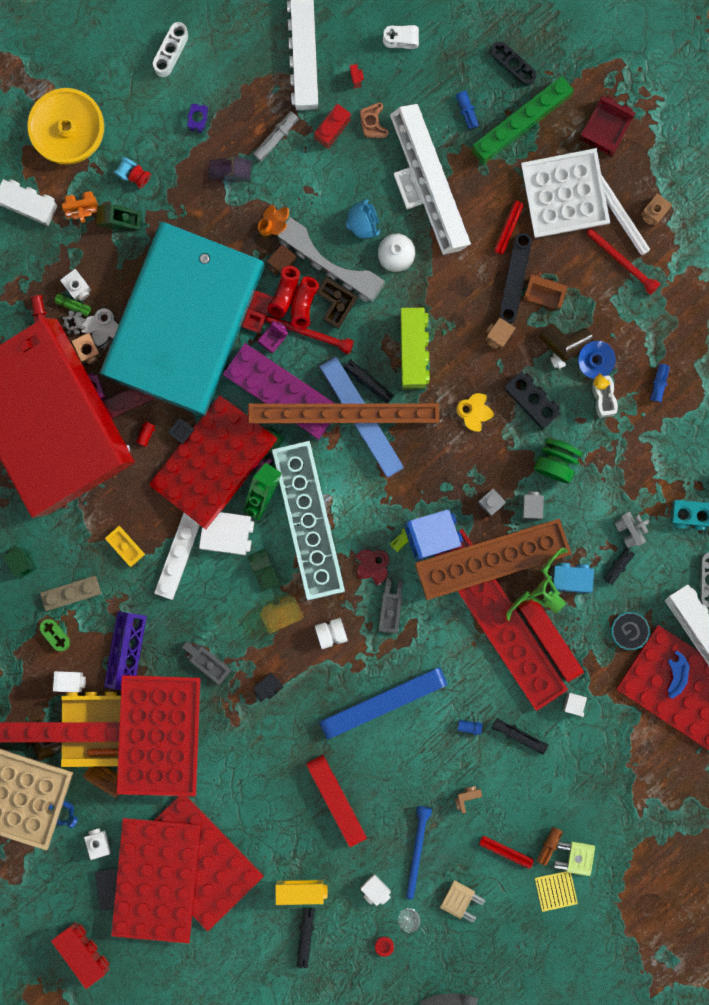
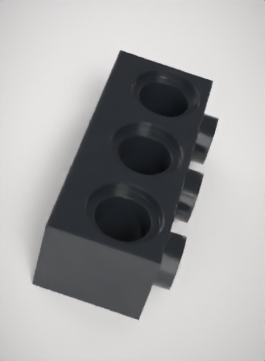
M521 371L504 387V390L543 431L561 414L559 411L560 407L555 401L552 400L550 402L546 397L547 393L540 386L537 388L532 383L534 380L528 373L524 374ZM522 381L525 384V389L518 390L515 383ZM530 395L538 397L539 401L537 404L529 402L528 398ZM549 409L552 413V416L550 418H544L542 416V410Z

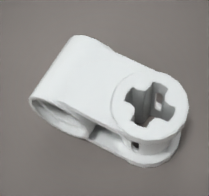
M388 26L384 30L383 44L387 48L416 49L419 47V28L417 26Z

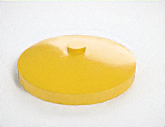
M60 88L46 93L34 104L28 118V134L35 149L47 160L58 164H75L90 157L99 147L104 135V119L98 105L89 95L72 88Z

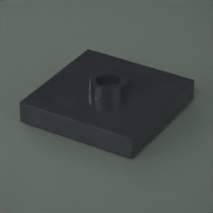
M118 868L95 871L101 911L114 909Z

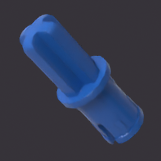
M467 91L456 94L461 108L460 113L463 114L468 129L477 128L479 124L474 113L475 108L471 105Z
M659 364L655 381L652 382L654 386L650 398L651 401L662 403L664 389L668 385L666 381L670 366L666 364Z

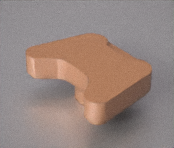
M376 103L360 111L361 124L366 138L388 137V130L380 126L378 118L379 113L383 110L382 103Z

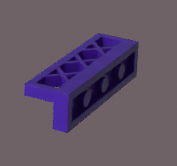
M117 611L104 687L121 690L122 675H137L147 616ZM139 618V626L134 630L132 626L133 619ZM134 637L136 643L135 646L131 649L129 646L130 639ZM131 656L132 665L127 667L126 659Z

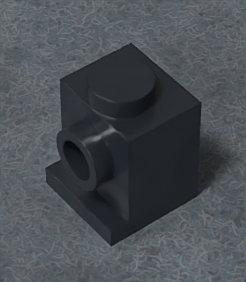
M270 673L254 687L256 690L254 695L260 702L265 698L270 700L278 693L276 689L279 687L282 690L284 686L273 673Z

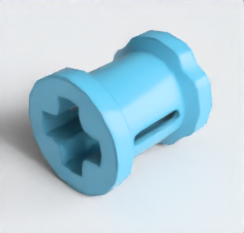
M122 156V161L117 170L113 171V174L124 181H128L130 172L137 165L130 159Z

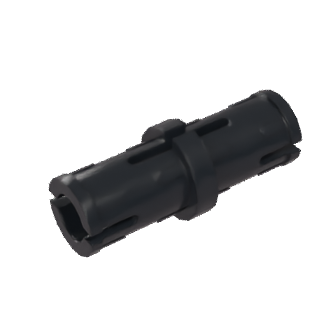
M626 547L619 558L612 562L613 566L603 577L607 582L610 576H613L608 582L611 585L614 584L621 572H625V567L635 556V553L631 551L626 557L629 549Z

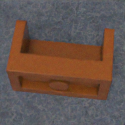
M531 275L523 300L560 311L568 286Z

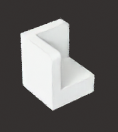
M567 692L563 711L584 717L583 711L587 698Z

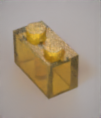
M289 595L280 599L281 603L276 606L271 603L262 608L263 612L260 615L269 634L305 618L296 597L291 598Z

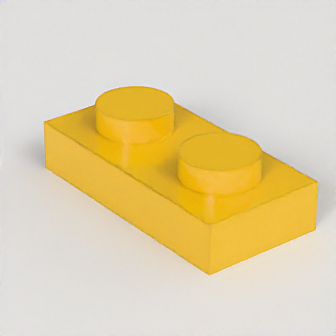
M120 526L105 538L130 567L145 555Z

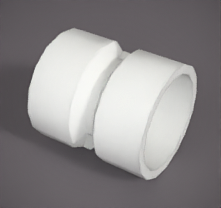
M341 617L331 620L330 624L324 622L315 625L322 649L332 647L334 642L337 644L348 642Z

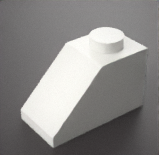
M54 672L53 691L82 692V688H85L86 677H83L82 672Z

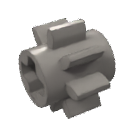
M69 311L68 317L63 316L65 321L62 327L68 329V334H71L73 330L75 334H80V329H86L83 323L87 319L81 317V312L74 314L73 311Z

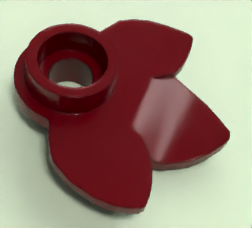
M364 549L356 555V558L361 562L357 569V577L361 579L372 577L375 584L380 585L388 575L386 568L389 564L388 553L384 550L371 551ZM378 556L382 557V563L377 562L376 558Z

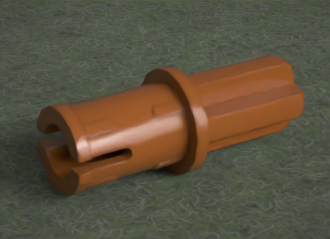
M552 827L546 841L542 843L544 846L537 858L538 863L544 866L548 864L553 851L557 850V843L563 834L561 830Z

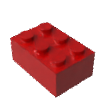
M74 922L51 942L85 989H87L109 971L110 968L108 966L110 964L104 955L100 956L97 952L98 947L92 939L89 941L85 934L87 932L81 924Z

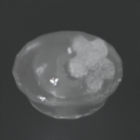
M406 908L400 912L398 924L405 932H414L420 926V916L414 909Z

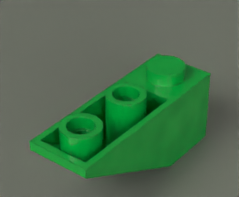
M267 463L261 467L253 477L243 512L258 521L261 519L279 483L282 474L280 471Z

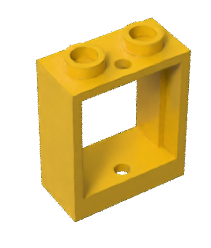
M324 880L277 881L276 905L323 904L324 899L328 897V885H324Z

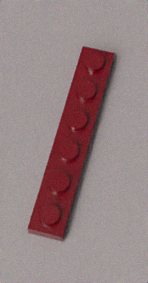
M129 389L103 401V404L113 419L156 398L137 390Z

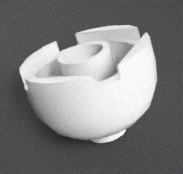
M399 233L391 234L380 242L378 259L386 270L391 272L403 271L408 269L414 261L415 247L407 236Z

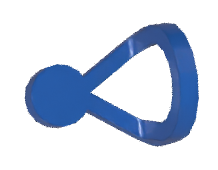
M64 800L63 805L69 809V819L64 821L58 820L57 825L67 824V827L72 829L76 825L78 818L73 815V805Z

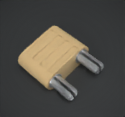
M454 880L440 908L459 919L463 917L474 923L476 917L466 912V909L471 900L483 905L485 899L474 894V890Z

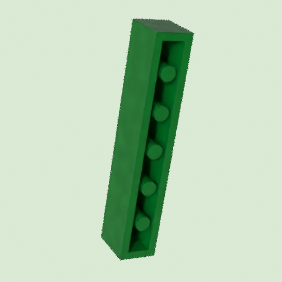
M561 76L477 141L472 147V152L483 165L572 97L574 89Z

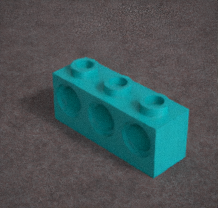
M682 500L672 501L670 524H675V528L687 529V526H695V530H706V527H709V503ZM679 510L686 512L687 517L685 520H681L678 517ZM699 511L703 512L706 516L704 522L697 519Z

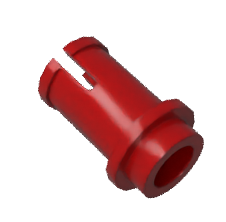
M145 421L144 425L141 424L143 427L136 443L147 447L153 431L155 432L156 430L154 429L155 425Z

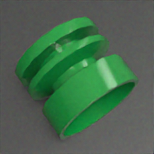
M546 438L544 444L549 448L542 447L541 451L547 455V458L538 457L533 469L556 481L571 484L575 471L568 466L569 464L577 466L579 461L574 458L580 459L583 453L569 443Z

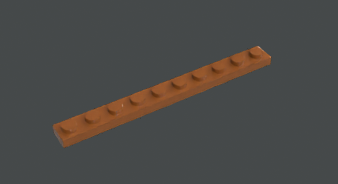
M439 403L248 404V423H439Z

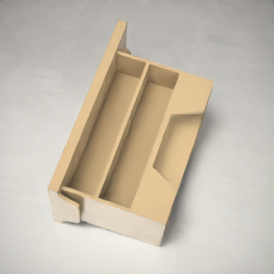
M0 749V836L48 850L73 772ZM53 805L54 810H50L49 806Z

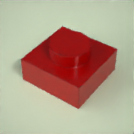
M357 64L350 65L354 89L360 88L361 81L364 80L362 69L358 70Z

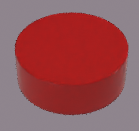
M387 936L379 937L375 942L376 953L382 957L392 954L394 950L392 939Z

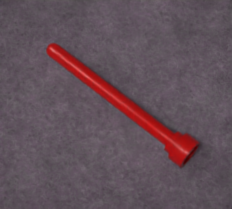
M593 229L587 230V235L644 284L645 291L649 295H652L661 284L656 279L653 280L646 277Z
M273 316L266 317L267 323L279 322L287 330L339 347L342 353L348 355L351 353L354 340L348 338L340 340L308 328L296 329L290 322Z

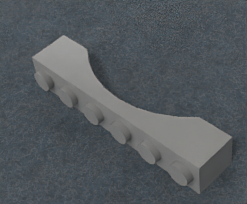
M290 217L286 223V229L278 234L279 244H283L287 249L291 248L294 250L295 255L300 259L304 260L306 258L311 262L310 265L316 270L320 271L322 269L327 273L326 276L331 280L336 281L337 279L343 283L341 286L345 289L358 293V298L362 301L372 303L385 285V281L369 270H347L326 260L313 246L307 229Z

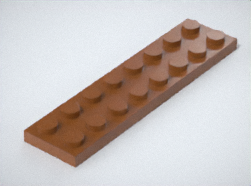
M559 518L423 560L414 565L427 601L545 564L561 548H566L568 552L559 555L554 561L571 556L572 553Z

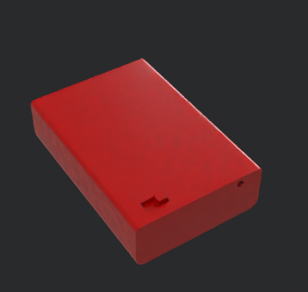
M52 318L39 320L0 345V460L31 518L46 516L135 463L58 319Z

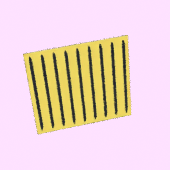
M565 871L535 878L542 912L578 904L571 873Z

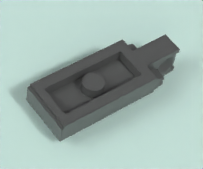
M186 641L182 646L189 653L187 658L217 684L220 685L232 669L198 643L194 647Z

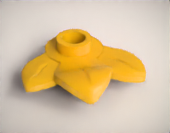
M480 393L473 394L468 400L460 401L456 408L457 414L464 419L466 427L476 432L481 431V422L487 421L494 416L493 411L484 405L487 396ZM464 406L469 407L468 413L463 412L462 408Z

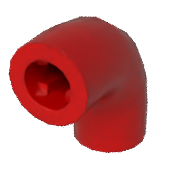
M286 266L281 271L277 290L267 307L268 312L276 318L284 317L294 298L300 277V271L296 267Z
M306 276L302 278L292 300L291 324L296 329H305L310 325V307L319 289V283L312 277Z

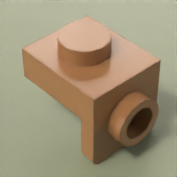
M476 786L464 788L465 792L457 793L458 798H455L457 810L461 809L462 814L466 813L464 801L482 797L480 788L476 789Z

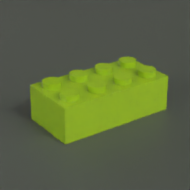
M401 308L402 390L425 389L426 384H429L430 381L429 370H426V365L429 363V351H425V347L429 344V332H425V328H428V313H425L424 308Z

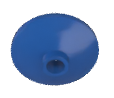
M602 341L589 342L582 348L578 356L580 370L584 375L595 379L599 373L603 376H608L616 362L613 349ZM594 356H597L598 361L596 363L592 362V358Z

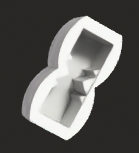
M604 376L611 383L604 390L597 389L592 383V392L597 399L596 412L600 418L614 416L618 409L617 400L613 395L614 383L610 376Z

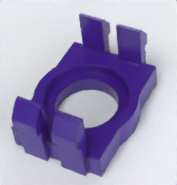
M191 104L187 124L190 131L195 132V129H197V132L202 133V130H204L208 107L205 105ZM195 112L203 114V119L200 122H195L192 119V115Z

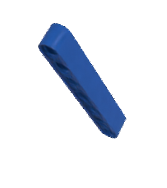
M439 667L320 721L319 724L328 740L448 685Z

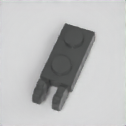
M387 578L385 593H383L379 631L398 634L403 580H398L396 595L389 594L392 581L391 578Z

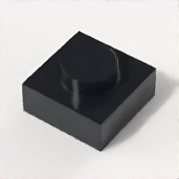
M179 418L168 433L184 444L195 429Z

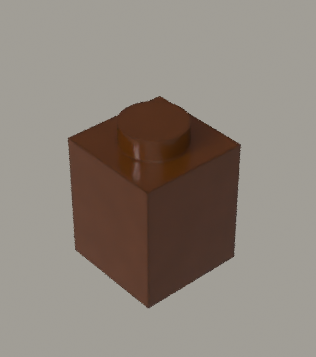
M282 244L267 260L268 269L274 275L279 274L281 276L282 269L286 266H292L297 261V257Z

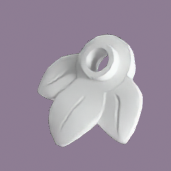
M105 308L98 310L95 316L87 317V320L83 323L86 329H81L83 333H92L93 340L97 346L103 345L109 336L114 338L118 328V324L114 321L113 313ZM103 315L108 316V319L105 322L101 320V317Z

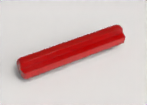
M514 201L494 252L501 255L504 254L524 206L523 203Z
M482 836L480 839V846L530 869L534 863L532 858L486 836Z

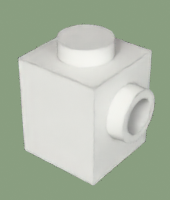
M76 269L60 280L76 301L79 299L82 301L90 295V287Z
M98 828L88 831L89 835L85 836L84 839L90 860L112 853L105 830L100 831Z
M375 873L360 887L365 893L363 897L371 905L373 903L376 906L380 903L383 905L390 898L391 890Z

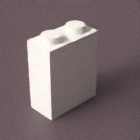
M220 512L207 530L202 527L199 548L246 556V553L251 550L252 540L248 539L249 532L253 533L254 521H251L250 516Z

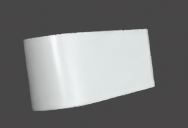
M176 22L170 27L154 58L153 67L159 77H167L171 73L188 40L187 28L181 22ZM178 30H182L184 32L182 36L174 35L175 32ZM169 47L176 48L172 53L166 52ZM161 63L167 64V67L163 70L158 69V65Z

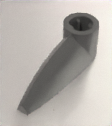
M439 994L421 1000L420 1005H477L479 997L468 994Z

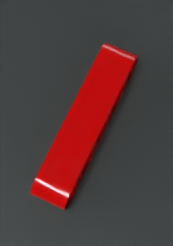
M531 599L521 602L517 606L566 682L569 683L583 674L582 667L542 606Z
M322 754L307 762L306 765L349 847L351 848L366 840L367 837L324 755Z

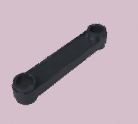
M526 233L518 234L515 238L499 318H502L509 324H512L517 317L532 244L531 237ZM524 238L527 240L528 245L521 246L518 240ZM509 311L512 313L513 318L506 320L503 317V313Z

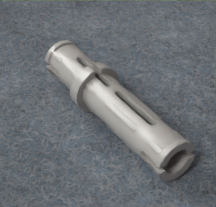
M290 111L280 123L275 125L274 131L253 152V155L262 162L284 136L288 135V131L299 118Z

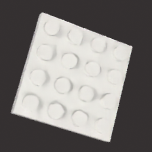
M597 148L521 163L535 238L610 224Z

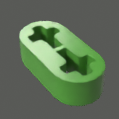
M52 619L44 620L40 625V631L55 650H67L70 646L69 637L56 621ZM46 623L54 625L52 627V630L55 632L54 635L50 631L45 632ZM56 636L66 640L64 642L65 647H57L58 641L55 638Z

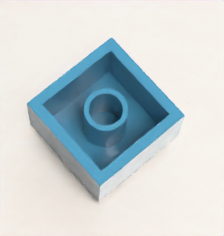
M557 563L556 566L551 568V580L557 591L592 593L594 569H589V565L578 564L576 567H570V563Z

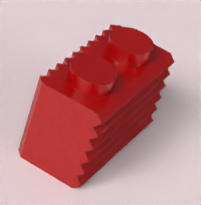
M336 104L314 132L315 139L326 148H330L333 145L332 143L339 137V134H342L346 125H349V122H351V113L339 104Z

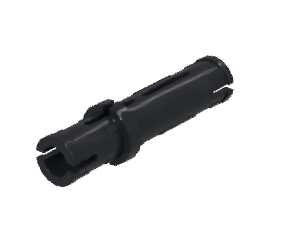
M352 359L344 366V369L352 374L358 383L364 384L386 404L395 396L367 373L368 370H363Z
M499 718L495 719L491 729L502 733L509 740L513 739L542 755L545 754L549 744L519 730L515 725L507 724Z
M303 907L302 923L299 925L301 932L296 967L302 968V966L304 968L309 967L315 908L311 907L309 909Z

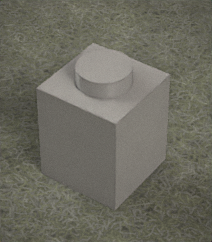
M494 489L478 502L490 517L506 503Z
M530 491L528 495L523 496L522 519H543L544 496L539 495V492Z

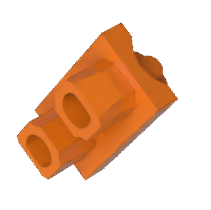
M91 191L84 192L82 194L83 199L76 201L73 195L65 196V203L62 204L66 219L72 217L73 220L80 218L81 223H86L85 217L92 216V213L97 212L98 203Z

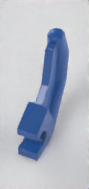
M677 650L674 654L678 656V661L673 662L671 659L667 661L673 674V680L668 688V696L671 699L681 694L687 685L690 668L686 658Z

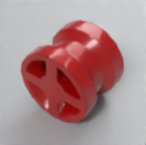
M138 164L129 174L128 180L135 182L137 187L142 189L150 179L151 173L144 171L142 166Z

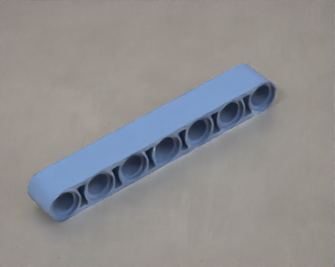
M336 356L319 366L341 404H365ZM354 423L387 478L404 468L377 423Z

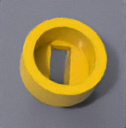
M599 373L595 377L593 384L597 389L604 390L611 383Z

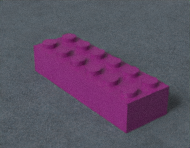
M244 343L223 374L226 379L263 404H335L246 343ZM331 423L293 424L319 441Z

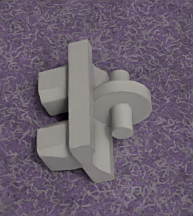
M628 512L622 515V518L615 523L619 532L627 528L632 535L624 538L628 548L636 545L640 546L646 542L642 533L646 534L648 532L645 526L650 523L648 519L642 521L639 515L634 520L631 513Z

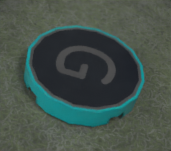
M625 612L619 615L613 621L611 627L613 641L620 648L626 650L641 648L647 642L650 635V627L647 620L635 612Z

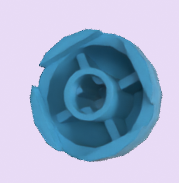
M368 199L355 203L350 208L348 219L346 220L348 230H352L357 237L363 239L377 236L380 233V229L376 230V224H379L377 213L372 204L368 205Z

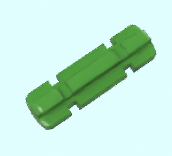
M57 294L54 302L56 304L63 305L65 308L76 313L81 312V315L87 317L91 312L90 306L82 305L80 302L68 297L65 298L64 295Z

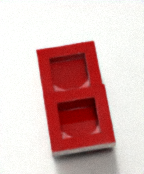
M256 290L242 327L260 333L268 315L267 307L273 296Z

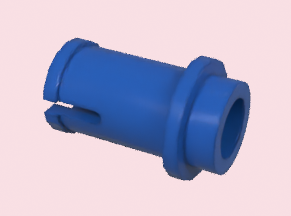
M460 719L458 732L473 733L475 736L477 734L481 735L483 723Z

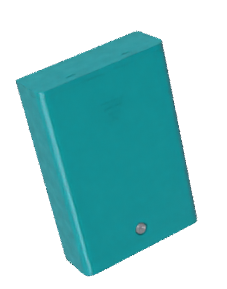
M160 221L99 374L103 378L205 417L264 271V262Z

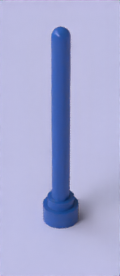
M417 806L416 809L419 820L406 894L408 900L414 898L426 820L431 817L432 808Z

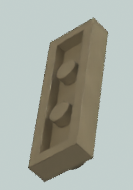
M93 576L40 594L45 610L50 611L101 595L102 593L97 576Z

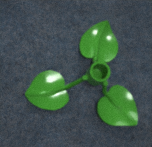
M566 548L559 549L547 560L541 569L546 579L538 585L537 589L533 590L530 595L527 591L511 605L506 613L508 621L512 611L525 600L529 601L531 599L545 608H550L555 614L563 608L566 602L559 596L560 593L555 588L551 580L552 577L547 572L556 557L568 552ZM547 583L550 584L553 592L550 591L548 594L545 592ZM543 594L545 602L535 598V596Z

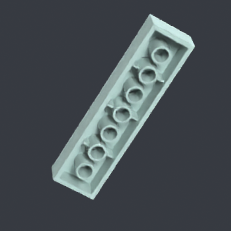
M310 441L273 449L276 469L282 473L279 482L307 601L343 593L345 589Z

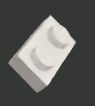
M410 167L394 173L393 175L406 209L408 210L423 204Z

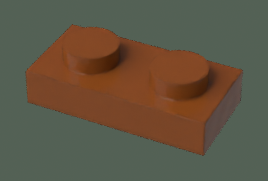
M92 766L88 768L83 775L85 780L115 798L118 796V774L105 766Z

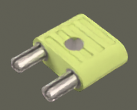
M558 842V849L570 851L568 863L555 861L554 864L558 865H554V868L567 870V873L590 876L595 845L571 842V844Z

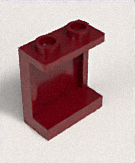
M601 96L579 140L613 157L635 112L627 105L621 106L615 103L616 101L609 96Z

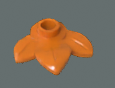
M271 204L264 212L263 219L258 223L260 234L269 236L270 234L277 235L283 232L287 227L285 221L289 216V209L284 207L276 210L275 206Z

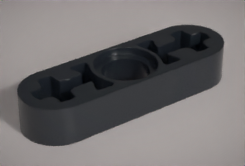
M496 42L492 46L491 55L493 59L521 84L530 86L535 82L536 71L507 44ZM496 48H503L504 55H502L501 53L497 55ZM511 59H516L519 62V66L511 68L508 62ZM522 66H524L523 72L525 74L531 73V80L529 78L524 79L525 75L520 71Z

